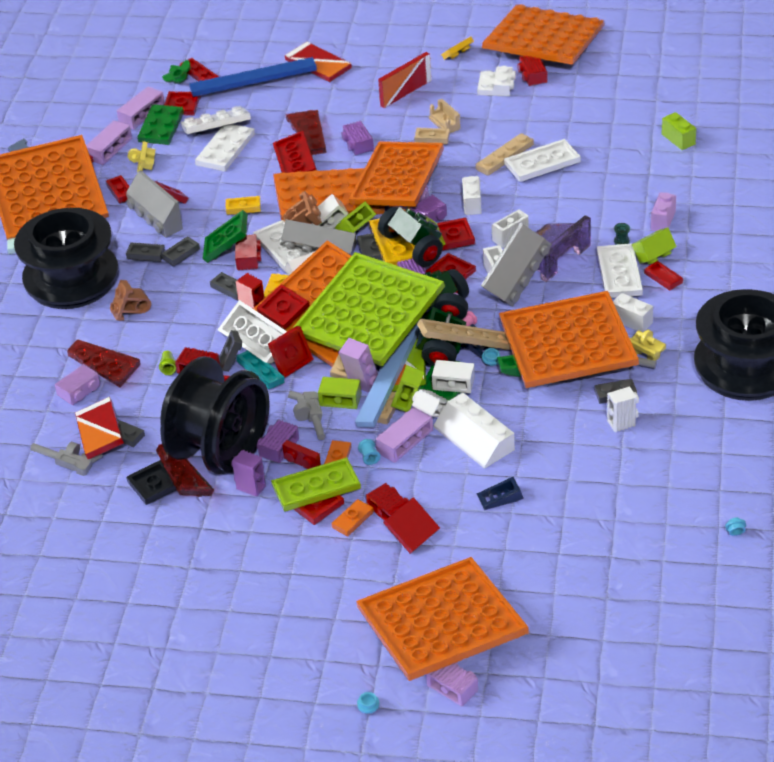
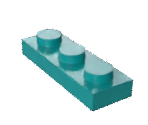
M248 350L236 355V361L246 370L257 374L268 389L284 383L285 377Z

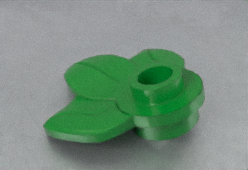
M185 60L181 66L171 65L169 73L162 76L165 82L174 81L175 83L184 82L187 78V72L191 67L190 62Z

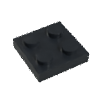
M162 460L126 476L128 484L145 505L181 488L179 480Z

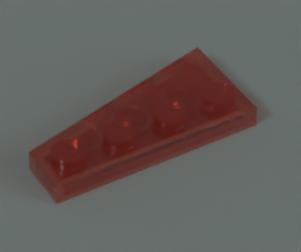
M318 110L285 114L287 122L291 124V128L296 133L304 131L312 155L326 153Z
M79 339L67 350L69 357L82 365H87L90 369L92 368L100 376L120 388L140 366V359Z
M162 444L158 445L156 452L179 495H195L198 497L212 495L214 488L187 458H184V460L171 458L165 452Z

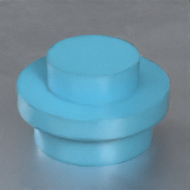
M495 348L486 349L482 354V361L490 366L497 365V357H501L499 351Z
M738 517L730 519L725 525L726 530L732 536L743 534L746 531V521Z
M372 692L362 693L357 700V707L363 713H373L380 705L378 697Z

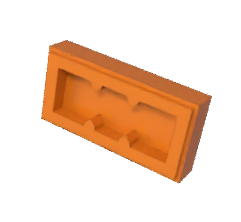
M332 440L324 464L348 458L352 448L351 442Z
M357 499L331 523L332 528L348 537L374 513L373 507Z

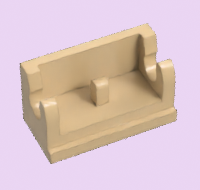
M443 99L438 100V108L435 110L434 105L431 104L429 120L439 129H450V133L460 129V114Z

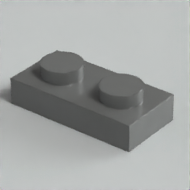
M187 236L161 253L162 259L175 266L198 251L200 245Z
M130 242L126 257L127 259L161 261V253L165 251V246L161 244Z
M221 272L210 281L211 288L238 300L235 283L237 279Z
M230 331L219 355L222 371L229 372L231 366L235 363L238 351L242 348V340L238 331Z
M632 379L594 385V391L599 404L608 402L607 393L630 387L633 392L637 393Z
M118 420L124 441L123 444L134 448L145 436L144 430Z

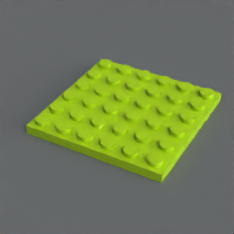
M355 252L294 327L300 326L306 339L339 351L348 338L367 344L374 364L383 366L445 288L444 281Z

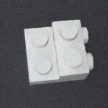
M497 66L496 72L481 71L477 95L510 96L511 90H514L516 71H513V67Z

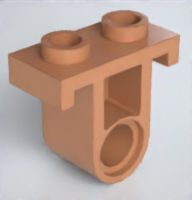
M305 191L299 195L302 200L289 208L283 216L284 221L288 219L308 224L313 223L314 225L322 223L320 218L321 212L316 205L318 203L316 198Z
M120 280L115 290L114 300L110 305V311L116 320H124L122 313L141 314L147 312L151 307V301L142 289L132 288L127 280Z

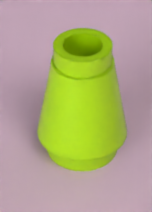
M164 351L161 356L159 370L164 375H172L176 371V360L171 351Z

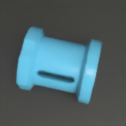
M364 439L359 443L358 450L363 454L364 463L367 465L376 464L381 456L375 449L374 441L372 439Z

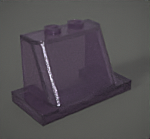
M584 215L576 223H548L536 231L537 234L552 244L549 253L543 258L537 270L541 272L542 281L548 282L558 273V258L570 248L574 247V252L580 255L591 246V217Z

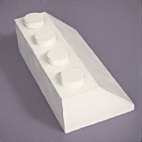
M240 300L218 328V331L227 337L231 330L238 331L242 340V347L269 364L275 361L268 343L287 332Z
M464 393L449 400L434 423V428L484 469L515 450L514 432Z

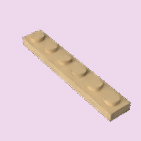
M420 319L417 323L422 335L429 339L434 338L475 346L481 345L489 348L511 350L503 331Z

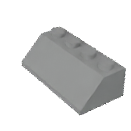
M139 171L126 192L128 207L133 209L139 217H142L148 225L154 227L157 233H161L165 238L182 230L179 202L144 172Z
M288 219L285 220L281 237L282 244H285V247L295 248L296 246L301 247L304 251L312 252V250H317L328 240L351 256L354 253L357 244L356 233Z
M520 223L481 286L496 298L513 307L519 300L524 288L529 284L534 272L538 270L541 261L549 253L552 244Z

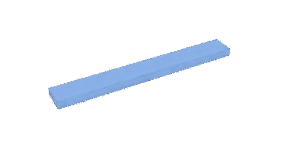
M417 323L381 367L355 420L357 427H375L420 333Z

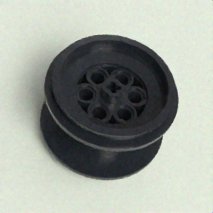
M61 208L42 213L25 223L15 237L14 249L19 260L26 265L22 273V282L26 292L38 303L55 309L83 307L106 295L112 288L118 275L117 259L112 251L108 249L112 239L111 227L108 221L102 215L92 210Z
M740 289L724 292L709 299L700 308L696 317V331L701 341L695 349L694 365L703 382L716 393L736 400L753 401L774 396V294L761 290Z
M203 356L192 360L174 379L162 404L160 435L162 446L167 455L177 460H185L196 454L201 448L202 460L210 472L215 474L232 473L234 471L232 467L233 458L241 450L254 454L257 450L258 440L264 435L270 406L266 385L257 374L249 370L237 371L224 382L222 368L215 359Z

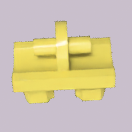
M143 141L141 151L131 149L128 152V159L132 162H138L137 172L143 169L152 170L156 149L148 148V142Z
M649 329L645 330L644 333L638 330L630 338L636 354L645 353L649 360H658L660 353L666 349V344L653 338V332Z

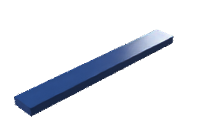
M313 57L189 83V88L192 96L195 97L316 71L317 65Z

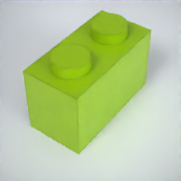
M677 112L662 118V135L679 149L684 150L696 145L695 126Z
M365 201L345 216L334 228L356 233L377 214Z
M668 227L657 230L631 244L639 263L647 262L648 265L658 261L657 257L659 256L665 257L671 254V250L677 247Z
M406 365L392 401V407L405 412L411 409L413 404L412 398L419 389L424 371Z
M322 377L318 390L319 405L357 409L362 394L360 379Z

